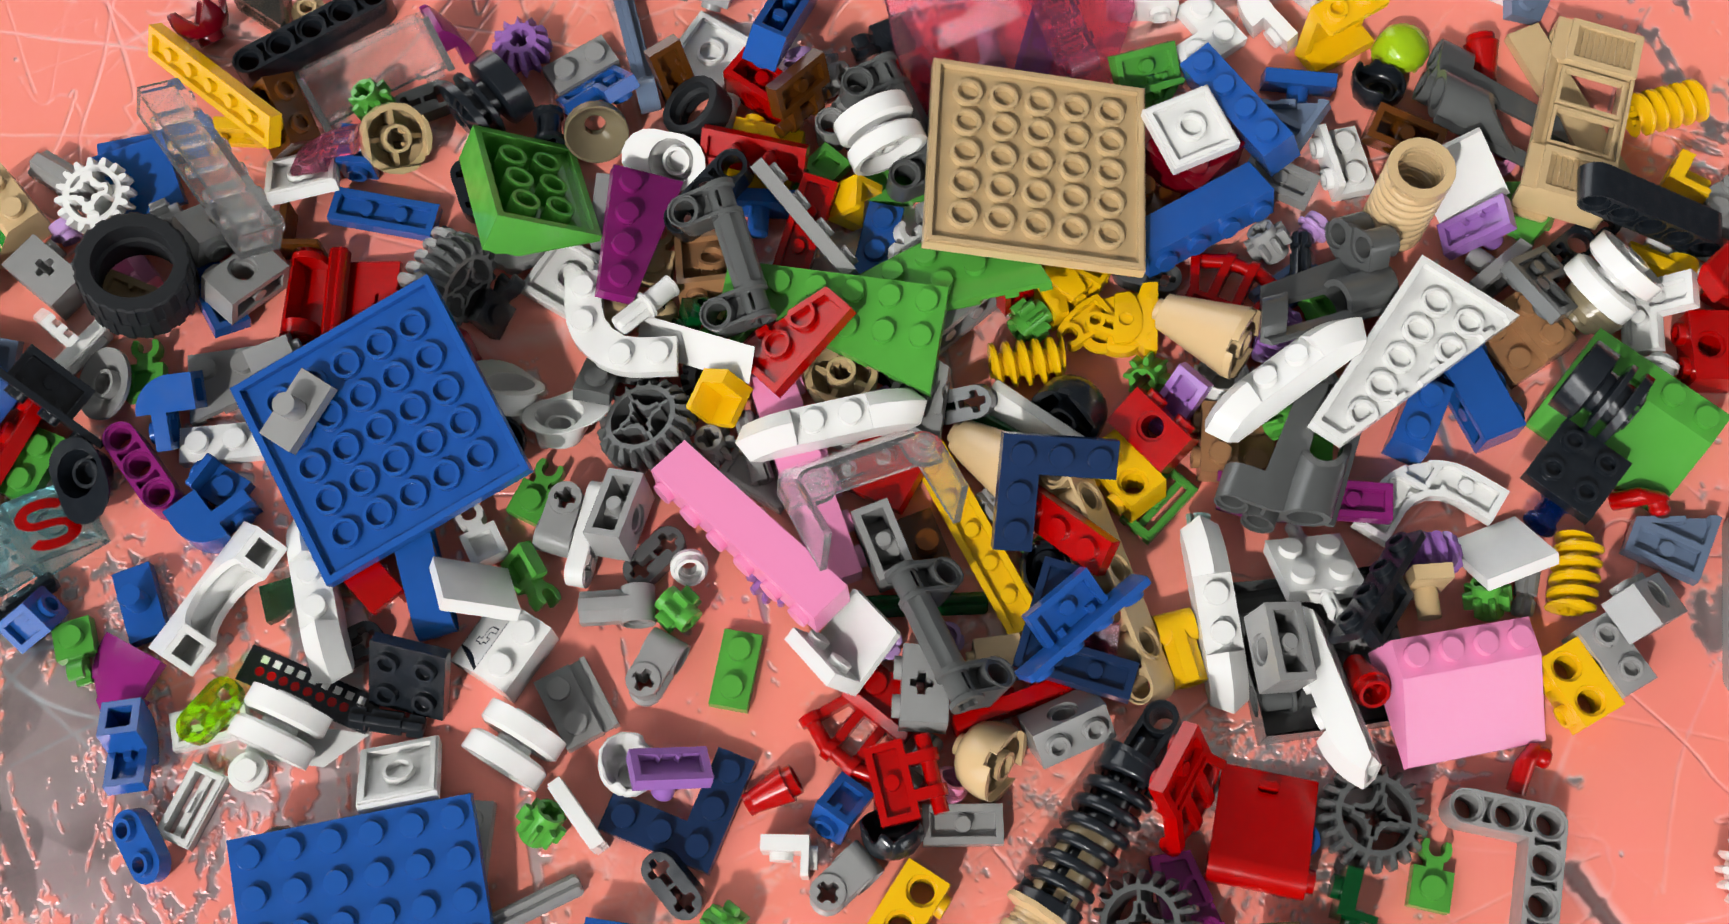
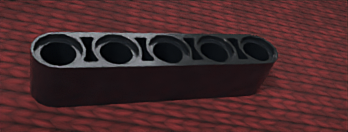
M332 0L239 49L233 56V67L244 85L249 89L264 76L293 71L295 75L391 24L397 15L396 7L393 0Z
M1590 162L1578 168L1577 206L1581 210L1695 257H1711L1723 246L1722 214L1719 211L1604 162Z

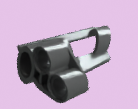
M1441 39L1429 56L1426 65L1428 69L1418 81L1412 99L1428 106V114L1433 118L1434 124L1449 129L1450 132L1458 136L1480 127L1491 152L1524 167L1527 152L1512 145L1500 123L1496 110L1498 109L1533 127L1537 104L1474 70L1475 54L1445 39ZM1556 115L1551 139L1569 144L1570 142L1562 122Z
M1362 211L1336 217L1327 222L1325 225V238L1336 259L1260 287V311H1262L1260 343L1273 346L1297 339L1310 329L1329 321L1353 317H1362L1365 320L1382 315L1399 289L1396 274L1389 266L1390 257L1396 256L1400 249V239L1397 231L1390 225L1375 227L1371 216ZM1325 295L1335 306L1337 313L1287 326L1288 304Z
M1319 383L1293 402L1266 471L1239 462H1230L1225 465L1214 497V503L1217 507L1229 513L1242 514L1241 524L1248 530L1256 533H1271L1275 529L1276 522L1281 521L1299 526L1335 527L1361 433L1339 448L1336 459L1325 461L1314 457L1310 452L1315 432L1307 428V426L1336 383Z

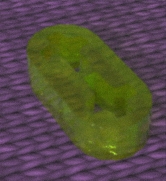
M224 676L211 680L179 715L175 726L178 736L195 746L209 743L243 705L245 692L242 686L235 680ZM221 689L229 690L228 693L232 697L229 702L220 701L221 698L217 694ZM194 719L201 721L200 724L204 728L200 734L194 732L190 726Z

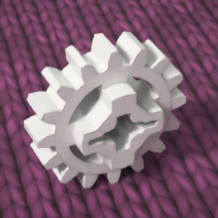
M88 157L86 166L76 161L73 174L67 171L62 173L67 179L66 183L56 184V188L62 191V196L54 198V202L62 207L57 212L58 216L67 220L65 223L67 226L83 234L87 230L92 229L101 220H106L112 215L124 214L126 210H135L136 208L135 205L129 202V198L138 195L137 191L130 187L134 179L125 173L126 170L117 163H112L104 157L99 162L92 157ZM105 176L110 177L114 184L110 185L109 182L105 180ZM78 209H82V212L87 214V218L82 217Z

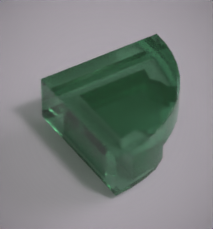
M291 577L259 586L265 619L270 626L287 617L296 606Z

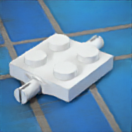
M1287 523L1285 531L1289 538L1265 540L1263 550L1286 602L1320 603L1323 605L1329 620L1334 621V617L1337 619L1344 612L1339 600L1353 597L1354 591L1362 585L1364 579L1340 533L1307 536L1301 526Z

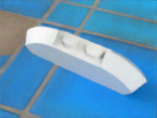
M1362 317L1346 318L1320 324L1302 334L1229 388L1213 406L1205 419V432L1227 443H1238L1359 355L1367 342Z
M892 388L788 409L758 418L743 425L735 443L750 462H765L906 431L921 424L927 400L911 388Z
M1199 515L1180 529V544L1191 608L1199 632L1197 643L1208 677L1204 684L1210 706L1235 714L1249 701V679L1234 585L1220 527L1217 523Z
M293 520L287 529L286 547L288 548L287 558L302 643L314 682L333 684L352 673L355 667L340 584L335 587L326 586Z
M1302 606L1317 674V680L1303 687V690L1307 695L1312 694L1316 707L1311 708L1318 728L1321 731L1326 730L1316 742L1323 756L1333 769L1344 779L1364 790L1376 779L1382 764L1360 709L1352 697L1349 682L1334 645H1331L1327 639L1329 633L1324 621L1313 609Z

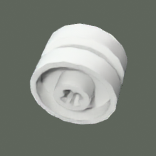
M901 89L887 90L867 97L849 107L834 122L833 130L840 144L845 148H850L847 158L856 175L871 176L889 170L895 161L919 152L927 143V135L920 121L910 118L913 114V107L906 93Z
M1605 229L1590 242V251L1596 260L1588 255L1578 253L1564 266L1565 273L1579 291L1609 319L1620 325H1623L1637 313L1636 302L1631 295L1639 300L1649 302L1664 289V285L1647 263L1632 248Z
M254 681L244 698V702L247 707L263 715L262 719L260 720L245 713L235 714L225 733L263 753L305 771L315 754V750L310 744L296 737L297 733L313 739L323 738L333 719L311 707L310 703L297 696Z
M494 697L481 716L484 722L499 734L495 736L482 728H472L461 746L499 773L536 793L547 774L540 764L529 757L530 754L547 762H556L567 744L535 717Z

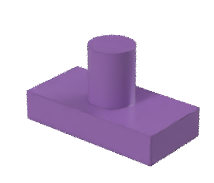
M1501 193L1438 224L1437 229L1443 255L1449 260H1453L1481 246L1490 251L1497 249L1503 242V236L1516 230L1517 225L1510 199Z
M1183 362L1177 366L1159 393L1169 402L1165 408L1174 417L1180 413L1190 420L1214 384L1187 362ZM1159 417L1151 420L1148 425V429L1157 437L1164 428L1163 422Z
M707 746L633 748L628 750L626 756L632 791L651 790L652 796L658 801L666 802L671 800L676 789L711 788L714 780Z

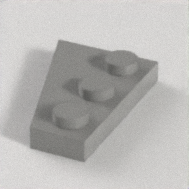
M253 346L187 356L188 372L203 371L208 407L190 410V424L193 427L206 424L207 419L222 412L228 414L239 409L230 388L252 376L242 351Z

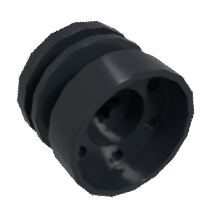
M486 50L469 63L468 68L474 81L464 74L457 72L453 77L456 86L452 82L446 81L439 88L449 111L468 133H470L473 125L506 132L505 125L500 117L501 115L511 123L517 124L535 109L533 100L522 82L511 68L491 50Z
M1598 340L1560 386L1548 405L1567 419L1574 417L1583 408L1587 410L1589 414L1582 426V429L1586 432L1600 419L1604 424L1595 438L1604 444L1611 436L1623 430L1646 402L1649 390L1656 379L1646 373L1635 386L1630 384V380L1639 367L1632 364L1620 375H1617L1613 370L1619 361L1620 354Z

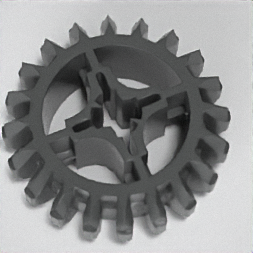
M462 231L457 233L449 232L445 238L439 237L437 239L435 247H428V254L425 258H420L421 265L419 269L414 270L416 274L414 281L426 274L431 276L457 326L460 327L463 322H469L467 318L482 289H492L490 287L491 282L496 279V275L493 273L497 267V263L494 261L495 254L482 250L480 239L475 235Z
M651 378L647 385L638 380L636 387L633 389L625 386V393L620 397L613 396L614 404L611 405L606 416L599 420L601 429L597 431V434L601 441V449L612 464L623 470L641 472L644 475L648 469L651 471L684 440L692 446L690 437L696 434L695 424L699 421L697 416L686 408L690 397L687 396L681 387L677 384L673 385L667 379L659 382L655 378Z
M1382 765L1376 779L1366 787L1372 788V792L1367 797L1365 804L1354 802L1350 805L1343 803L1348 792L1359 787L1344 779L1339 773L1333 777L1335 785L1328 783L1324 786L1323 791L1329 798L1319 799L1317 806L1328 813L1319 814L1316 817V822L1328 824V828L1320 833V838H1333L1335 843L1329 846L1328 851L1333 854L1341 849L1344 852L1340 860L1341 864L1347 865L1355 858L1356 868L1365 870L1369 862L1370 870L1373 874L1381 873L1383 865L1389 872H1393L1398 869V861L1404 865L1412 861L1409 851L1413 853L1421 851L1422 846L1417 839L1427 837L1428 831L1418 824L1426 822L1429 819V815L1424 812H1417V808L1425 803V799L1418 797L1413 800L1410 793L1415 791L1416 784L1411 783L1403 787L1400 784L1404 777L1403 773L1397 772L1392 778H1389L1388 765ZM1387 797H1390L1396 804L1401 816L1394 814L1389 809ZM1370 810L1376 813L1374 818H1379V823L1373 827L1368 823L1370 819L1365 818V814ZM1343 820L1353 824L1356 828L1357 841L1350 836ZM1380 833H1400L1398 841L1392 848L1386 850L1372 849L1373 842L1378 840Z
M1145 869L1139 870L1137 878L1133 873H1124L1123 884L1117 880L1109 882L1113 895L1101 892L1098 896L1105 904V907H1095L1092 910L1095 916L1101 917L1100 924H1141L1151 921L1152 924H1203L1202 922L1192 921L1191 916L1197 914L1200 908L1194 904L1186 906L1192 893L1186 889L1178 892L1180 886L1178 879L1170 878L1166 882L1164 872L1155 871L1151 877L1149 870ZM1153 893L1160 896L1167 903L1174 920L1165 919L1160 915L1158 903L1153 901ZM1137 896V901H1133L1131 915L1124 920H1120L1122 911L1127 903Z

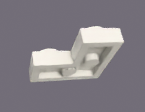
M1187 0L1179 5L1176 17L1192 34V36L1176 46L1179 64L1208 42L1223 59L1245 46L1247 37L1213 0Z
M1687 269L1658 277L1664 285V289L1649 302L1639 300L1631 295L1636 302L1637 313L1623 324L1624 326L1621 328L1622 342L1642 356H1648L1653 352H1665L1663 317L1700 308L1699 284L1697 282L1698 273L1693 269Z

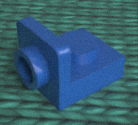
M342 123L335 162L344 178L356 182H364L367 179L378 180L379 170L371 165L362 155L359 148L357 125Z
M207 453L202 460L197 461L192 466L189 477L185 481L187 486L192 490L195 489L202 497L216 507L241 489H244L250 495L255 488L252 482L223 465L210 453Z
M40 586L0 620V633L23 654L51 632L69 614V610L44 586Z
M842 771L816 802L808 823L820 836L832 840L837 845H841L849 829L871 803L874 794Z

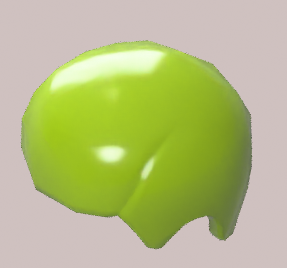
M1398 23L1387 27L1377 37L1370 49L1372 62L1375 59H1379L1381 63L1394 65L1403 74L1408 72L1416 73L1424 65L1430 54L1429 43L1425 34L1420 28L1409 23Z

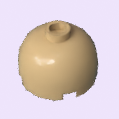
M387 102L375 106L363 117L358 127L357 142L362 155L373 167L385 173L403 175L415 171L421 166L420 164L432 150L433 133L428 120L424 115H421L416 109L406 103Z
M825 348L804 371V379L808 394L815 403L876 391L879 371L869 366L864 367Z
M999 720L981 721L974 725L966 733H961L954 742L952 753L955 755L954 769L956 778L965 790L976 798L996 803L1006 794L1015 778L1007 777L1014 763L1019 766L1023 763L1027 747V735L1025 732L1017 729V727Z

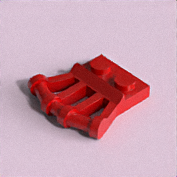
M1229 251L1227 254L1201 253L1191 256L1190 286L1185 296L1243 305L1255 282L1263 286L1277 280L1262 267V263L1255 260L1249 263L1239 259V255ZM1200 268H1220L1208 293L1199 290ZM1234 272L1244 276L1232 302L1220 298L1219 295L1229 275ZM1260 300L1252 307L1260 310Z
M881 664L856 697L843 692L837 699L819 709L808 712L798 720L803 730L808 729L820 750L819 756L826 762L833 761L849 777L869 783L871 782L867 766L863 764L865 758L862 748L879 744L885 736L891 740L902 738L905 745L915 733L898 731L899 718H891L892 694H900V680L893 679V673ZM847 707L852 708L854 713L836 735L830 738L822 721ZM866 719L876 729L857 753L851 756L841 747L859 724Z
M1183 721L1177 734L1170 738L1167 753L1159 768L1152 772L1148 787L1154 799L1152 808L1163 817L1164 835L1159 840V846L1165 854L1171 857L1179 856L1185 848L1187 838L1193 831L1197 832L1200 830L1204 822L1202 815L1205 809L1210 808L1215 800L1213 792L1220 770L1224 771L1227 764L1226 760L1212 754L1199 725L1188 721Z

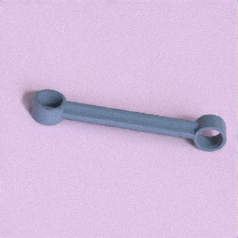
M613 0L630 70L640 84V87L635 90L641 114L662 110L655 79L643 52L647 48L635 0Z

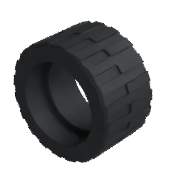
M129 212L128 214L112 215L106 220L99 221L82 236V240L74 250V259H72L73 277L88 310L102 327H106L116 335L127 336V338H154L156 335H164L171 332L173 328L184 323L189 314H192L196 307V301L200 296V277L188 242L185 241L184 235L179 229L173 227L172 223L165 219L162 220L153 214ZM152 255L163 258L173 264L168 279L158 289L149 294L139 297H120L103 289V283L108 272L116 264L129 257Z

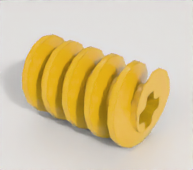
M1687 79L1681 83L1675 82L1668 86H1659L1654 90L1647 89L1641 93L1635 92L1632 94L1626 130L1632 137L1637 138L1640 132L1648 136L1653 134L1655 130L1660 133L1666 131L1668 127L1676 129L1681 124L1685 126L1692 125L1695 120L1699 123L1707 121L1710 114V103L1703 86L1694 79Z
M1060 336L1058 346L1052 337L1045 338L1043 348L1039 340L1033 338L1030 341L1028 350L1022 340L1016 341L1013 351L1007 341L1001 342L999 352H997L992 342L987 344L990 379H998L1005 384L1006 378L1010 377L1014 387H1018L1021 376H1025L1029 386H1033L1036 375H1040L1044 384L1048 383L1050 373H1054L1056 377L1065 375L1066 352L1063 336Z
M1573 529L1558 531L1554 534V541L1557 544L1553 548L1559 553V564L1550 567L1553 573L1548 577L1550 588L1546 591V599L1549 602L1545 604L1544 609L1561 616H1582L1584 613H1594L1597 611V605L1586 601V599L1599 597V591L1589 587L1588 584L1600 583L1601 576L1590 572V570L1601 569L1603 561L1592 557V555L1604 554L1605 547L1595 543L1594 537L1589 533Z

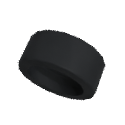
M704 75L694 76L682 82L672 92L663 111V122L668 131L691 137L700 145L701 131L705 124L726 127L732 113V99L712 78ZM708 99L707 106L694 121L687 124L692 111L701 102Z

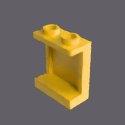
M1323 0L1313 5L1309 10L1296 46L1295 56L1307 71L1327 73L1372 47L1374 39L1363 27V21L1365 18L1387 7L1390 0Z

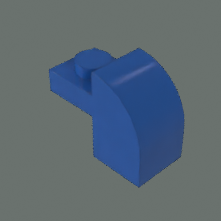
M203 371L162 375L151 380L141 390L136 401L135 414L136 417L151 415L152 422L149 424V437L151 442L156 444L157 452L180 448L181 423L179 411L208 407Z
M194 489L162 513L176 532L195 548L206 553L217 554L222 551L233 536L232 534L238 530L244 521L252 524L256 516L262 513L263 510L244 489H241L215 509Z
M142 697L102 702L96 733L97 739L108 753L102 788L108 796L148 791L152 765L159 764V739L152 713Z

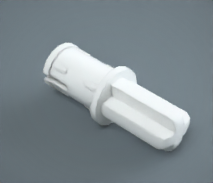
M665 275L644 293L638 292L633 302L613 316L612 323L614 328L621 334L627 335L647 318H655L657 311L680 294L675 281Z

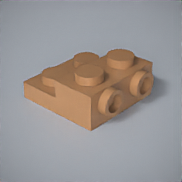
M715 230L703 233L692 242H682L674 236L676 284L680 290V305L682 298H696L700 296L713 298L721 295L727 266Z
M1517 291L1500 303L1520 316L1485 343L1488 350V358L1495 370L1497 369L1503 374L1506 384L1511 390L1568 352L1578 340L1574 336L1576 333L1575 326L1568 318L1550 325L1547 320L1540 318L1534 312L1532 304L1522 293Z
M1203 400L1198 410L1191 417V423L1196 427L1193 433H1197V438L1200 440L1197 446L1190 452V468H1196V481L1219 482L1217 481L1218 471H1223L1225 465L1230 462L1244 463L1266 471L1275 448V441L1266 435L1262 425L1240 442L1227 443L1205 432V419L1217 401Z

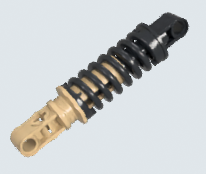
M1155 700L1149 703L1124 743L1112 739L1106 740L1103 750L1094 762L1096 774L1085 776L1083 779V789L1085 792H1077L1071 798V805L1074 810L1062 812L1059 817V823L1062 828H1054L1049 831L1048 842L1051 847L1043 846L1036 851V860L1039 865L1032 864L1027 866L1021 883L1008 891L1007 897L1015 907L1009 917H1004L1000 924L1081 923L1083 916L1075 909L1078 902L1081 901L1086 905L1094 903L1095 896L1087 888L1091 882L1099 887L1106 884L1107 878L1099 870L1102 865L1109 868H1115L1118 865L1117 857L1111 853L1114 846L1121 850H1126L1130 846L1129 839L1119 832L1118 828L1122 825L1133 832L1141 829L1140 820L1129 812L1130 809L1133 807L1144 814H1149L1153 810L1152 803L1146 798L1148 797L1151 801H1154L1148 790L1150 776L1156 768H1159L1167 753L1170 738L1177 734L1182 725L1178 710L1174 704L1167 700ZM1167 718L1173 721L1166 729L1159 730L1154 728L1155 723L1160 719ZM1143 789L1146 790L1145 793H1144V795H1145L1146 797H1144V796L1141 794V792H1142Z

